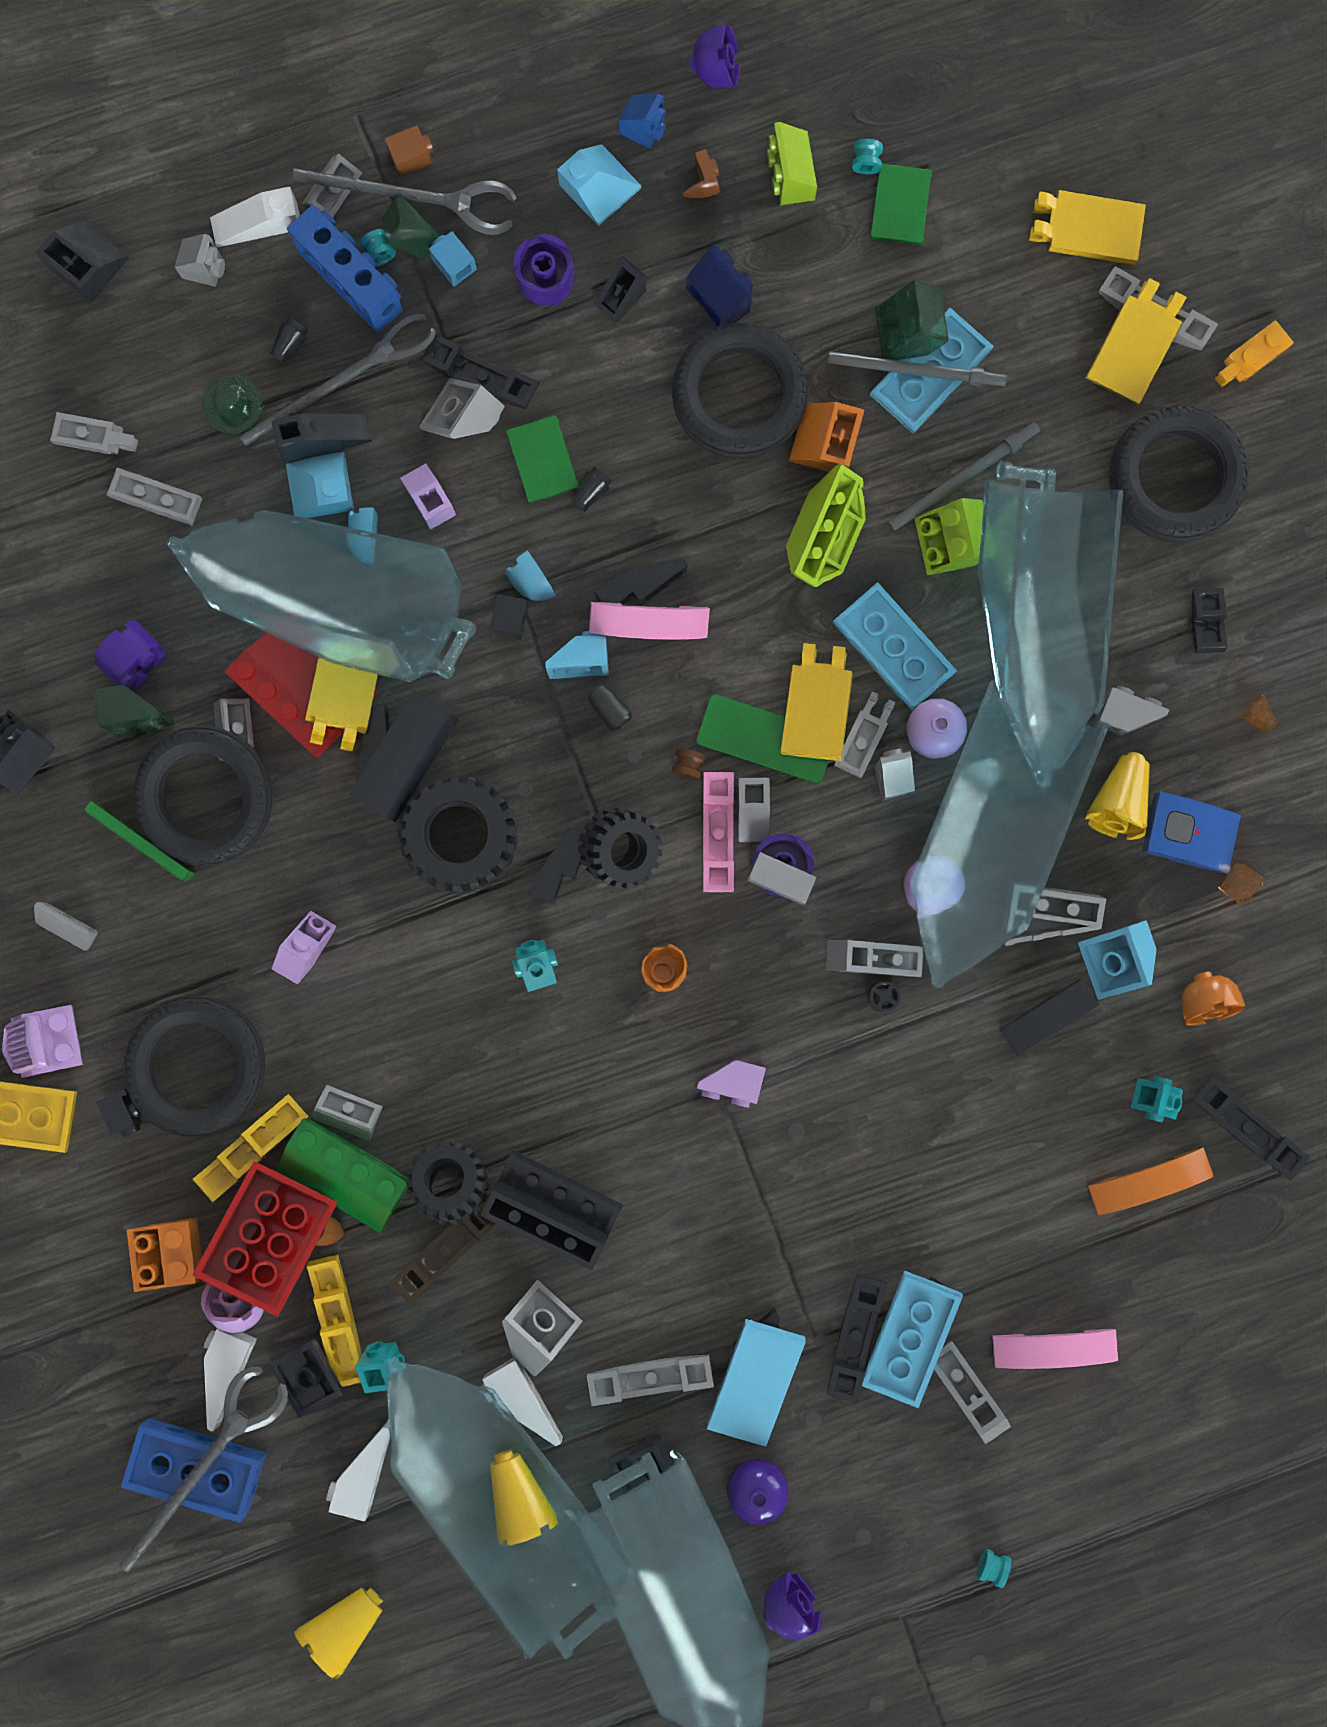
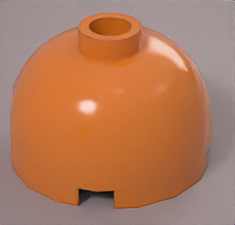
M1204 972L1194 976V982L1189 984L1181 995L1182 1013L1186 1025L1190 1026L1206 1024L1204 1019L1217 1018V1021L1223 1020L1243 1011V1006H1245L1238 986L1227 977L1220 975L1212 976L1211 972Z

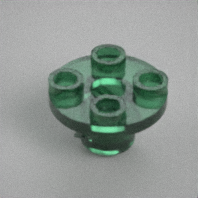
M225 376L216 380L209 386L203 398V412L207 421L214 429L230 437L243 434L253 428L264 413L260 392L251 381L240 376Z

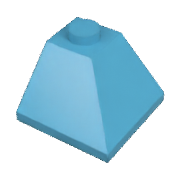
M602 144L577 151L557 169L559 185L597 226L601 225L641 189V185Z
M344 452L310 457L286 464L295 520L354 510Z
M584 631L582 636H575L545 662L549 679L609 675L606 635Z
M1146 920L1078 942L1098 1000L1152 985L1156 946Z

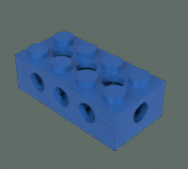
M312 204L286 228L298 253L379 334L403 312L399 301L402 297L395 289L397 284L386 272L381 275L376 270V262L367 252L361 254L355 248L356 242L346 231L342 233L338 231L335 227V220L326 210L320 212Z
M152 1418L147 1419L139 1425L121 1488L169 1502V1499L191 1472L190 1465L196 1466L200 1462V1459L206 1454L209 1447L212 1446L216 1437ZM233 1442L227 1443V1446L221 1451V1454L215 1459L200 1481L196 1483L194 1489L190 1491V1494L181 1505L241 1523L250 1512L267 1452ZM161 1456L168 1459L169 1466L162 1463ZM219 1474L226 1475L229 1479V1484L224 1483L220 1479Z

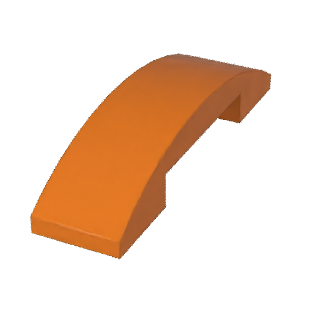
M1204 1147L1174 1156V1159L1120 1177L1115 1176L1088 1185L1087 1187L1097 1215L1108 1214L1147 1203L1214 1177Z

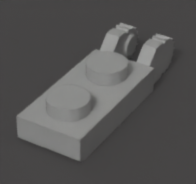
M873 691L863 711L859 712L843 745L842 760L836 761L834 766L859 778H862L888 724L886 721L895 704L894 701L889 699L883 707L880 719L870 715L872 707L875 706L878 700V694Z

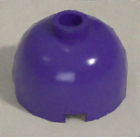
M720 25L705 30L698 36L694 45V52L690 53L689 60L692 71L697 72L699 79L708 87L726 89L738 85L740 63L735 64L734 53H739L732 28Z
M750 1459L740 1463L732 1471L727 1486V1498L731 1509L741 1520L751 1525H765L773 1522L783 1513L788 1502L789 1488L784 1473L776 1464L760 1459Z
M788 1572L771 1583L764 1596L763 1612L764 1621L769 1629L774 1630L778 1635L787 1640L795 1641L814 1635L822 1627L820 1610L815 1612L812 1602L816 1601L814 1593L799 1574L791 1575V1572Z

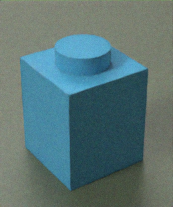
M453 231L446 236H439L432 243V247L429 248L432 261L453 287L477 270L474 257Z

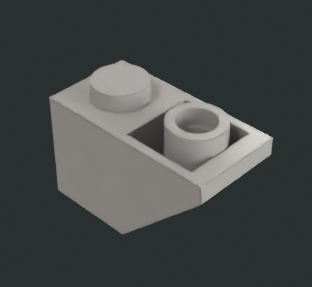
M202 234L182 239L175 269L182 279L216 287L218 278H221L224 274L225 261L210 235Z
M1122 686L1112 687L1105 693L1093 725L1122 736L1164 718L1168 715L1169 709L1162 707V703L1156 699L1149 697L1142 699L1134 696V691Z
M901 749L884 752V756H881L874 766L882 801L911 795L915 791L911 752L902 753Z
M739 778L738 842H763L769 837V778Z

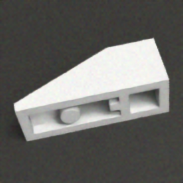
M291 187L261 192L210 217L216 247L287 233L286 228L300 214Z
M216 1329V1331L211 1330L204 1344V1348L208 1349L204 1357L208 1430L213 1432L220 1426L224 1417V1400L227 1388L232 1379L244 1370L257 1338L243 1332L229 1333Z
M513 1357L484 1375L482 1379L484 1384L481 1387L489 1402L494 1400L498 1408L553 1445L561 1444L563 1436L522 1364Z
M387 1421L341 1474L337 1482H331L326 1498L327 1501L331 1502L329 1512L365 1522L370 1514L394 1422Z

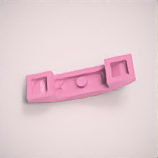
M591 602L589 633L642 639L707 638L710 608L679 606V608L623 606L621 603Z
M734 772L703 773V892H734Z
M1116 1329L1084 1330V1333L1024 1336L1023 1334L992 1336L995 1368H1063L1118 1361Z

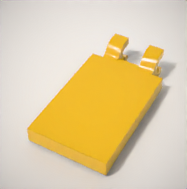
M1061 190L1058 191L1056 198L1050 193L1039 192L1038 199L1034 202L1033 213L1051 214L1050 223L1035 220L1034 227L1030 229L1029 241L1048 242V251L1135 265L1139 256L1146 204Z
M1151 278L1143 283L1137 298L1131 295L1127 296L1085 379L1136 405L1140 404L1182 324V321L1176 319L1175 316L1187 298L1175 292L1174 295H1170L1165 307L1151 301L1160 285L1159 282Z
M323 638L305 721L314 722L310 739L311 743L322 745L326 725L344 729L340 749L353 751L357 732L366 734L382 656L381 651Z
M803 644L802 666H792L781 746L782 755L835 761L842 760L853 672L845 670L846 647L833 646L832 664L816 663V644Z
M0 1081V1144L63 1153L68 1152L77 1091Z

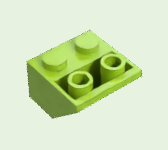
M782 122L774 123L773 135L768 136L769 149H767L769 168L773 167L774 177H772L774 196L779 195L780 206L814 201L817 184L808 131Z
M961 498L914 518L927 575L968 568L995 558L983 500Z

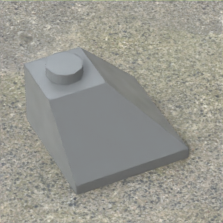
M450 378L419 427L423 431L452 439L488 432L499 421L500 414L505 406L482 385Z
M539 1280L530 1287L502 1321L512 1356L533 1376H536L553 1360L583 1322Z

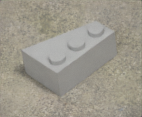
M1009 882L1000 942L1004 946L1059 935L1065 936L1099 930L1102 928L1106 898L1095 894Z

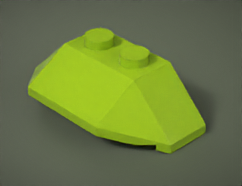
M837 464L809 491L786 544L791 574L813 587H817L843 573L866 520L862 492L863 478L842 464Z

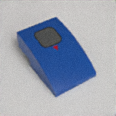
M1158 792L1153 797L1142 853L1167 858L1168 861L1229 874L1241 815L1200 801Z

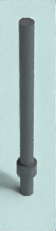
M832 351L829 352L828 359L829 364L969 382L971 386L981 387V384L1005 387L1007 379L1006 374L984 372V368L971 367V370Z
M1032 422L1018 433H1011L1002 439V444L889 520L888 525L891 530L896 531L1008 453L1013 454L1021 449L1024 442L1040 432L1039 426Z

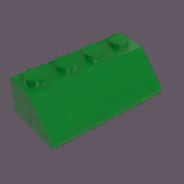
M310 1117L302 1119L286 1145L276 1169L288 1178L338 1202L337 1208L378 1233L382 1232L407 1190L406 1181H410L409 1177Z

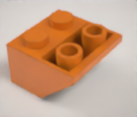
M838 402L807 404L804 416L797 429L789 462L830 472L837 464H842L849 469L864 409Z
M197 1217L127 1229L134 1292L194 1284L200 1281L193 1276L202 1258Z

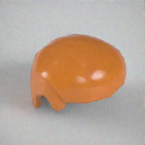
M672 944L652 948L643 959L641 974L646 985L658 992H667L678 988L686 978L688 967L683 951Z

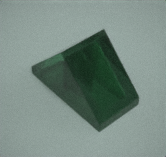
M400 194L396 195L382 217L386 243L421 259H426L430 253L429 248L432 247V243L440 236Z

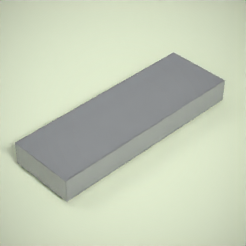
M118 467L107 492L109 498L193 526L202 502V497Z

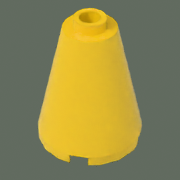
M1130 752L1119 758L1087 811L1085 818L1086 820L1089 819L1088 825L1091 828L1117 838L1118 833L1128 834L1126 840L1141 839L1145 836L1148 816L1150 764L1143 755Z
M509 1449L494 1456L495 1461L490 1464L499 1545H503L505 1540L509 1546L542 1535L541 1527L547 1524L550 1530L559 1523L557 1514L520 1453L513 1454L512 1450Z
M361 1587L299 1627L294 1632L295 1637L303 1648L309 1644L307 1649L311 1653L310 1657L327 1675L337 1680L343 1674L383 1610L379 1605L383 1600L371 1587L367 1591Z

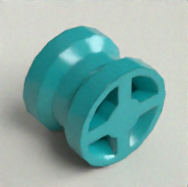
M860 139L856 141L853 152L856 154V158L852 162L853 171L867 175L878 173L881 170L882 164L879 159V155L883 151L882 143L874 139Z
M383 229L367 233L359 242L362 251L367 252L376 262V267L388 263L396 254L393 245L388 244V236Z
M986 1548L978 1563L977 1580L983 1582L989 1580L996 1587L1003 1588L1010 1573L1011 1558L1006 1555L996 1556L992 1550Z

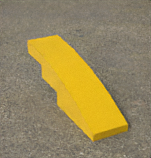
M288 1094L244 1131L241 1137L217 1156L216 1160L193 1178V1182L214 1203L248 1173L254 1161L257 1163L261 1162L297 1129L302 1119L309 1116Z
M334 1255L309 1261L307 1270L315 1294L313 1301L321 1325L320 1336L327 1360L342 1387L361 1383L355 1366L362 1353L339 1256Z

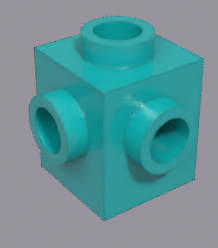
M544 939L540 941L529 940L521 944L520 947L515 948L517 959L512 960L517 978L523 976L528 992L557 983L554 966L558 965L553 948L547 949Z
M1154 1076L1153 1081L1138 1078L1131 1108L1146 1112L1144 1118L1162 1123L1164 1117L1176 1120L1177 1114L1182 1107L1183 1090L1172 1087L1173 1081Z
M375 1342L365 1349L355 1366L364 1393L394 1389L405 1369V1360L403 1355L399 1353L396 1342Z

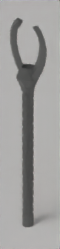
M295 168L293 170V181L445 206L454 211L468 226L483 234L498 235L508 231L513 226L512 220L505 221L502 224H489L479 220L470 212L471 197L484 192H498L505 195L513 203L515 202L517 197L507 185L498 181H481L471 184L462 190L442 194Z
M411 314L398 320L386 331L381 341L376 343L366 357L240 435L239 437L244 445L251 444L273 430L271 421L300 413L372 366L380 363H389L391 360L407 358L424 350L435 337L436 331L433 328L430 329L427 337L421 343L408 349L395 351L390 341L407 323L414 320H426L425 314Z
M250 1367L242 1370L232 1379L225 1395L224 1422L221 1433L206 1451V1454L202 1456L200 1462L196 1464L187 1478H185L181 1486L178 1487L175 1494L169 1499V1502L165 1504L157 1517L151 1522V1525L144 1531L138 1542L134 1544L132 1550L121 1561L119 1567L123 1571L129 1572L147 1547L153 1542V1539L159 1534V1531L163 1529L184 1499L190 1494V1491L194 1489L196 1483L200 1481L215 1459L221 1454L227 1443L245 1432L268 1425L282 1413L288 1396L285 1384H279L276 1401L268 1410L249 1419L244 1412L237 1410L238 1395L244 1383L252 1376L260 1375L263 1370L261 1367Z

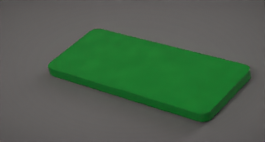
M719 695L711 696L697 737V744L699 746L816 784L822 781L828 764V760L781 754L785 724L784 716Z

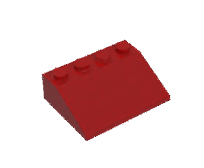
M292 613L245 649L224 672L311 754L319 758L344 732V729L326 725L322 745L310 742L314 722L305 721L322 639L297 615ZM376 689L374 691L373 701L380 694Z
M254 1161L197 1265L193 1276L222 1292L278 1317L338 1202Z

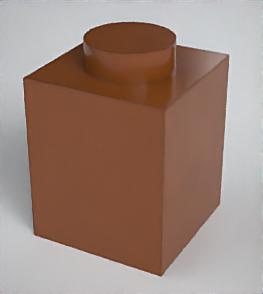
M417 125L385 138L388 151L399 177L432 165L429 153L434 152L428 135L422 136Z

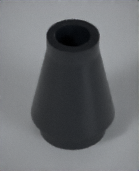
M288 316L285 322H281L270 354L285 363L307 339L305 335L309 329Z
M593 466L590 472L586 471L571 502L586 512L593 503L611 489L608 486L613 480Z

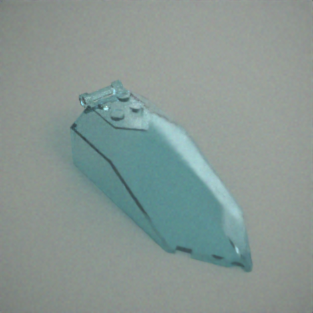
M1000 461L995 470L997 480H989L985 483L978 577L999 700L1004 707L1040 787H1049L1052 785L1051 776L1055 770L1063 768L1087 732L1084 726L1092 714H1098L1104 706L1123 490L1080 493L1054 491L1056 472L1053 468H1026L1013 466L1011 462ZM1026 480L1038 481L1040 489L1025 488Z
M268 510L255 512L254 519L238 523L237 519L234 518L193 530L184 538L172 536L167 541L168 547L174 552L182 567L197 588L203 593L204 598L211 607L333 664L411 682L429 672L437 673L443 678L450 679L455 671L454 665L468 638H472L477 630L472 622L457 618L462 585L445 549L442 547ZM452 631L458 632L444 659L439 660L438 657Z
M1026 677L1023 678L1018 694L1014 698L999 691L996 681H990L910 881L926 960L929 964L932 978L931 982L935 987H943V984L958 974L961 975L999 949L1002 944L1028 929L1110 725L1103 722L1102 724L1091 726L1074 721L1073 719L1081 698L1074 695L1070 698L1033 684V680ZM1027 694L1065 708V715L1061 716L1024 702Z
M396 1357L390 1358L387 1361L386 1367L389 1368L387 1391L392 1474L525 1659H531L542 1646L551 1640L559 1653L567 1660L574 1654L572 1651L600 1625L604 1622L609 1623L615 1617L600 1595L632 1569L494 1389L463 1382L461 1378L418 1364L411 1365L397 1360ZM511 1449L513 1454L520 1453L556 1512L559 1523L551 1530L548 1524L541 1527L542 1535L508 1546L506 1540L503 1545H499L497 1539L490 1464L495 1461L494 1456L496 1454ZM592 1603L597 1612L564 1640L559 1631Z
M674 1450L670 1451L669 1453L674 1464L660 1474L650 1453L641 1456V1461L603 1482L600 1479L592 1484L602 1507L583 1515L573 1512L569 1508L563 1512L660 1715L683 1727H762L770 1649L728 1547L685 1458ZM645 1473L648 1474L650 1480L611 1501L609 1493Z

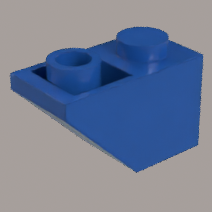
M658 93L632 95L619 118V134L651 149L655 139L659 141L666 128L664 123L666 110L663 109V96Z

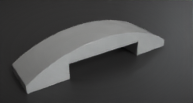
M1115 266L1100 288L1099 294L1120 311L1127 296L1131 295L1137 298L1141 286H1139L1141 280ZM1155 294L1151 301L1163 307L1167 303V301ZM1180 309L1175 318L1182 321V324L1173 342L1202 351L1218 324L1193 309L1190 314Z
M709 1355L645 1361L587 1374L591 1406L622 1402L626 1398L683 1390V1392L714 1387Z

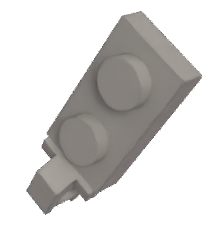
M56 412L50 441L56 445L110 455L111 453L118 454L119 449L136 452L138 440L133 435L123 433V428L116 426L113 422Z

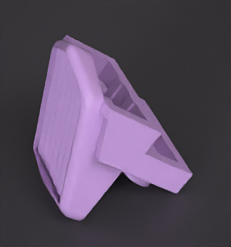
M72 1005L22 1014L11 1018V1022L4 1028L2 1052L14 1073H21V1077L24 1078L83 1065Z

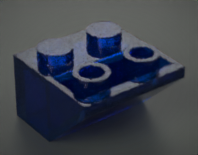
M714 244L688 274L686 288L717 326L736 323L750 312L753 284L744 272L740 274L733 266L734 261L731 255L725 249L721 251Z

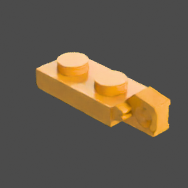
M1275 320L1232 352L1224 360V364L1227 367L1214 379L1221 387L1225 386L1235 377L1239 382L1246 381L1291 347L1294 342Z

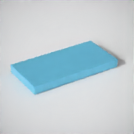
M949 308L900 361L971 370V367L978 366L992 351L994 346L954 310ZM889 372L871 391L870 396L914 434L963 381Z
M878 582L832 622L910 711L914 710L957 672L952 664Z
M903 1271L865 1368L861 1386L919 1408L963 1294L910 1272Z
M745 1319L707 1422V1429L766 1447L804 1348L805 1336Z

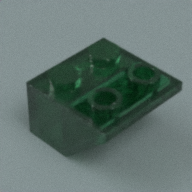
M914 279L875 308L882 358L903 360L926 356L949 342L940 287Z
M124 685L93 690L98 726L109 731L111 734L118 735V738L134 737L137 735V731L148 730V733L166 731V726L175 725L172 717Z

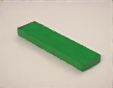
M90 801L84 809L90 816L180 880L190 881L196 874L179 860L161 851L151 840L100 804Z

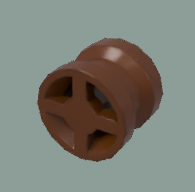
M677 748L676 757L678 759L676 764L672 766L671 773L685 778L700 780L701 772L699 768L700 764L704 763L706 756L696 751Z

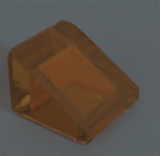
M1263 694L1256 696L1242 714V718L1264 733L1278 726Z
M1241 862L1235 864L1218 888L1241 906H1244L1263 886L1266 880Z

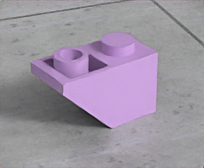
M426 463L400 478L430 530L456 515L452 504Z
M310 911L280 945L272 970L298 984L315 964L335 931L336 925Z
M734 1060L698 1081L697 1088L703 1090L702 1096L719 1100L721 1094L732 1097V1104L749 1108L750 1102L757 1104L766 1068Z

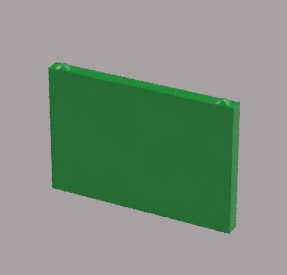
M881 164L870 239L922 245L932 170Z
M556 415L506 430V437L509 439L525 489L526 500L529 504L579 488V482L576 479L559 426V419Z

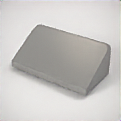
M340 154L334 155L322 172V174L343 176L350 179H359L362 174L361 171ZM314 184L302 204L307 208L313 204L320 212L326 210L333 218L351 190Z
M249 698L219 699L214 703L216 727L238 735L254 748Z
M761 852L748 878V881L801 905L806 904L816 880L815 876Z
M36 902L34 905L35 922L39 926L84 951L89 950L98 934L97 930L48 903Z
M326 1085L314 1108L313 1119L369 1141L383 1106Z

